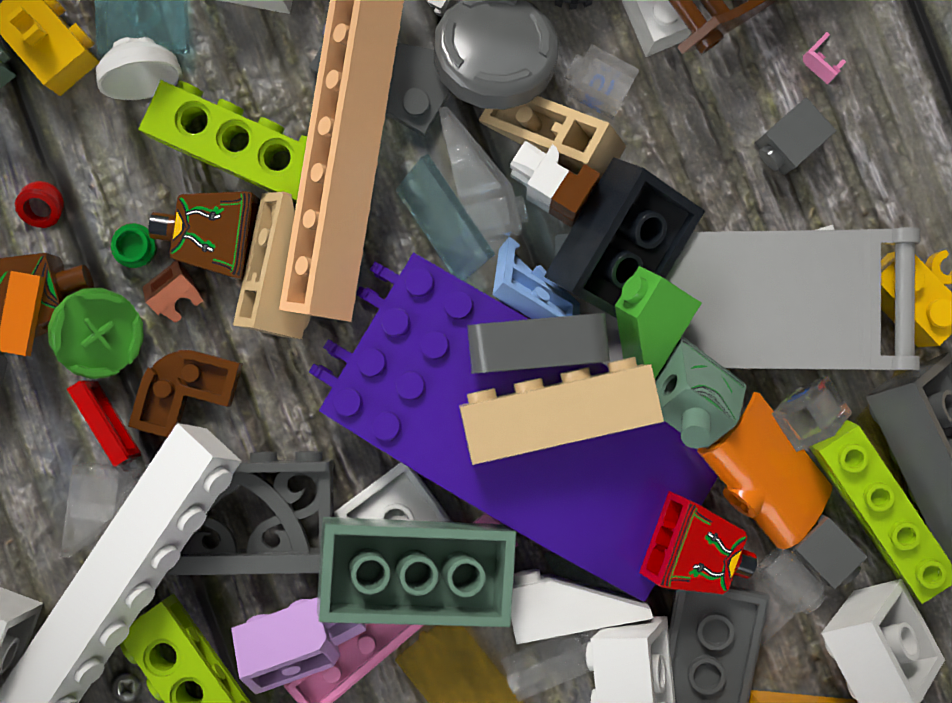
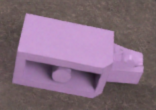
M318 597L297 600L290 604L288 608L269 615L260 614L253 616L246 623L231 628L239 679L255 694H259L334 667L340 657L338 645L366 631V623L319 622L317 615Z

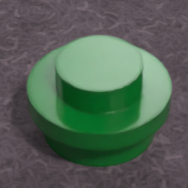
M136 223L126 224L120 227L112 237L111 252L116 261L125 267H144L156 255L157 241L149 237V229L143 225Z

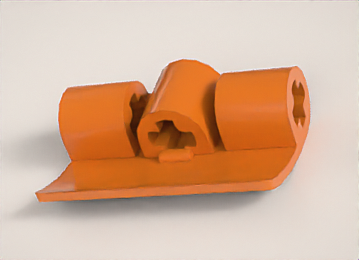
M753 392L744 413L735 427L709 447L697 448V452L719 479L727 485L722 491L727 501L739 512L752 518L778 549L791 548L806 537L823 512L831 495V483L758 392Z

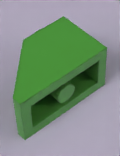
M639 266L635 274L624 284L621 297L615 305L623 359L635 357L637 365L651 364L655 379L702 302L663 277Z

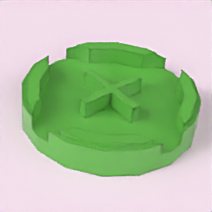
M104 288L82 289L67 296L54 309L48 325L49 346L56 359L73 374L89 379L111 377L119 373V370L123 369L128 363L131 364L138 356L144 340L143 321L135 307L119 293Z

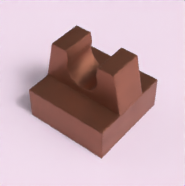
M177 260L142 287L145 302L157 315L163 314L174 323L182 318L181 311L175 306V302L179 298H188L195 306L203 302L202 295L190 277L189 272Z

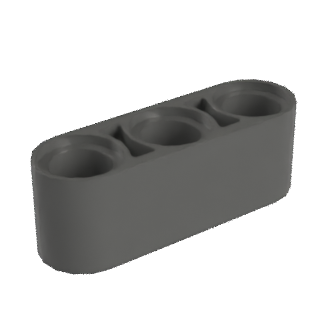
M606 313L467 326L471 374L610 361Z

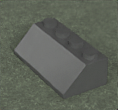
M948 352L920 364V370H908L886 380L868 394L866 398L869 403L870 414L873 420L879 424L889 444L890 456L899 465L908 484L910 498L918 505L928 529L948 559L951 560L952 353Z

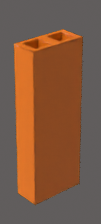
M11 271L0 325V352L31 356L46 277Z

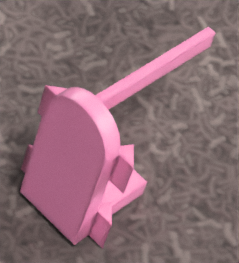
M828 32L803 55L804 64L827 85L841 71L840 68L846 63L842 59L837 66L831 67L824 61L826 57L820 51L818 53L814 52L830 35Z

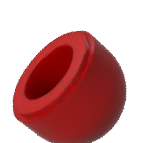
M35 181L27 184L21 189L15 200V210L18 216L28 225L37 228H48L55 225L59 221L64 209V199L61 192L54 185L44 181ZM38 198L45 201L50 206L51 214L46 217L37 216L32 211L29 200Z

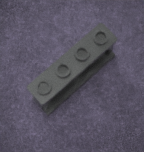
M323 451L295 452V459L278 460L277 452H251L250 460H241L242 462L232 475L230 485L219 494L206 513V520L202 526L209 527L219 533L221 538L219 545L215 548L207 547L204 538L210 532L199 531L198 529L192 534L181 550L178 562L165 575L319 573L323 517H334V459H323ZM255 472L280 473L272 485ZM303 474L315 482L317 495L308 507L295 511L290 503L300 499L305 488L300 492H293L289 488L288 482L292 476ZM239 485L246 487L259 496L276 514V516L266 519L255 528L249 538L247 549H237L236 539L231 530L218 519L207 516L226 494ZM319 510V548H310L300 519L306 518ZM282 524L285 530L274 532V534L279 536L280 544L277 547L268 546L263 538L265 531L273 526Z

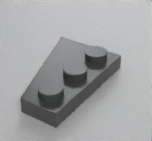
M397 42L385 115L426 137L450 96L451 91L440 80L434 65L433 49ZM322 46L309 66L310 71L318 75Z

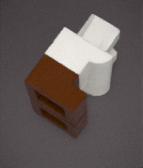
M525 141L510 164V168L513 169L511 177L527 187V200L571 227L595 190L601 173L584 164L578 175H575L558 164L559 152L553 144L548 152L544 153Z

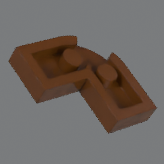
M178 350L162 357L152 367L147 368L141 379L128 427L168 438L176 424L181 423L188 396L231 407L243 363L193 350Z

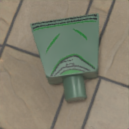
M681 336L655 378L663 420L681 432V440L686 446L691 448L709 447L738 423L746 384Z

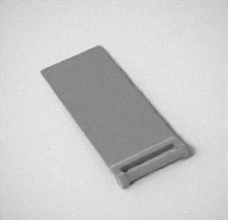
M920 228L693 232L665 278L702 302L682 336L724 368L920 370V356H915V244L920 243ZM568 234L556 235L555 257ZM881 244L895 245V356H881ZM569 292L580 303V315L606 313ZM607 313L606 323L610 361L602 362L605 365L609 362L623 359L617 319Z

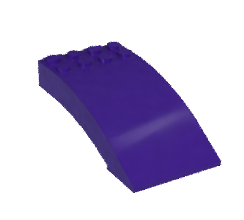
M414 252L400 275L374 262L370 271L380 280L393 284V287L385 300L368 287L360 286L356 295L379 308L353 353L330 339L325 343L323 348L327 350L328 354L338 360L342 359L347 362L339 377L334 375L325 366L315 363L309 370L310 374L332 387L319 412L515 531L645 602L655 583L639 572L668 492H674L702 505L718 478L697 452V448L686 446L681 440V432L664 421L473 465L459 405L468 403L467 394L495 388L496 396L515 393L514 384L518 382L542 378L543 385L546 386L562 382L560 373L589 367L590 375L609 372L608 366L598 362L471 374L468 325L529 319Z

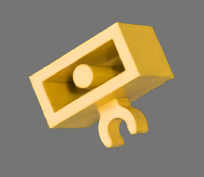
M3 0L0 3V35L41 83L57 95L61 96L99 64L100 61L89 50L95 43L76 22L70 27L64 21L61 15L66 9L58 0Z
M947 250L932 254L925 264L915 255V345L917 347L940 346L952 334V292L945 286L952 284V271L945 275L940 268L941 262L949 255ZM895 251L888 253L881 260V309L894 323Z

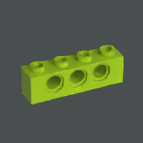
M163 80L160 81L138 130L156 142L270 193H290L293 203H297L307 136L301 135L299 141L283 135L285 128L264 117H260L258 123L242 116L244 113L242 108L224 99H219L217 105L202 98L203 91L184 81L178 80L176 86ZM199 115H207L208 123L205 129L200 133H190L191 121ZM239 133H247L249 135L247 147L240 152H231L230 142L232 138ZM279 151L289 152L291 159L288 166L280 171L271 170L270 160L272 156Z
M843 418L806 442L897 579L903 580L909 593L923 604L952 586V563L859 425Z
M174 593L136 619L129 627L128 636L120 644L121 650L131 663L138 664L147 677L146 684L150 693L158 701H164V703H251ZM160 643L169 644L175 649L177 655L176 662L167 661L161 656L159 651ZM194 681L199 684L203 690V698L191 697L185 689V682Z

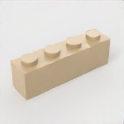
M631 357L607 363L609 372L590 375L589 367L560 373L562 378L560 383L544 386L542 378L515 383V393L496 396L495 388L467 394L468 403L459 405L472 464L664 422L651 364L637 365L636 358Z

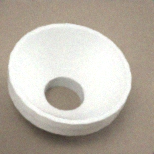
M126 37L114 42L113 48L100 60L96 67V81L100 92L108 97L120 100H140L153 97L161 80L176 86L178 80H182V71L177 57L168 49L156 44L152 39L148 37Z

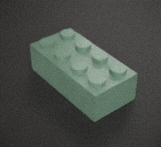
M323 517L317 599L319 622L510 627L516 531L505 524Z

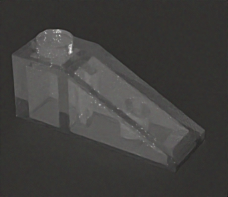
M447 106L438 108L469 247L521 235V223L528 222L523 195L515 197L512 184Z

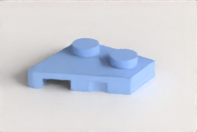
M508 237L499 248L493 296L498 298L502 304L514 311L521 312L531 319L580 315V303L564 288L545 278L544 276L547 271L541 265L536 266L532 271L515 255L520 245L514 239Z

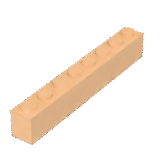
M330 0L279 310L348 322L352 320L404 0Z

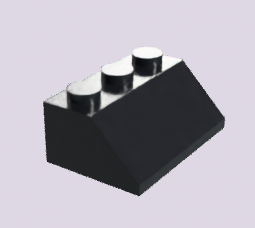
M613 157L544 277L617 319L615 305L621 297L626 281L635 274L639 266L665 279L705 213V210L645 168Z

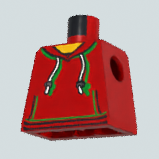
M669 491L639 573L664 588L724 594L729 590L734 575L748 579L754 574L757 567V556L754 552L743 549L747 540L746 531L701 505Z

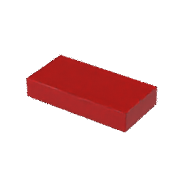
M80 380L67 388L68 393L114 467L129 464L141 456V451L98 381Z

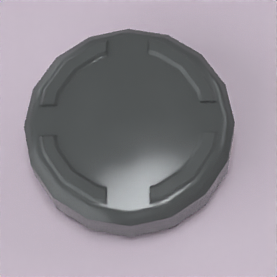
M460 0L446 10L436 27L434 65L441 82L458 99L479 108L506 110L527 104L546 89L555 72L558 59V37L550 19L533 3L526 0Z

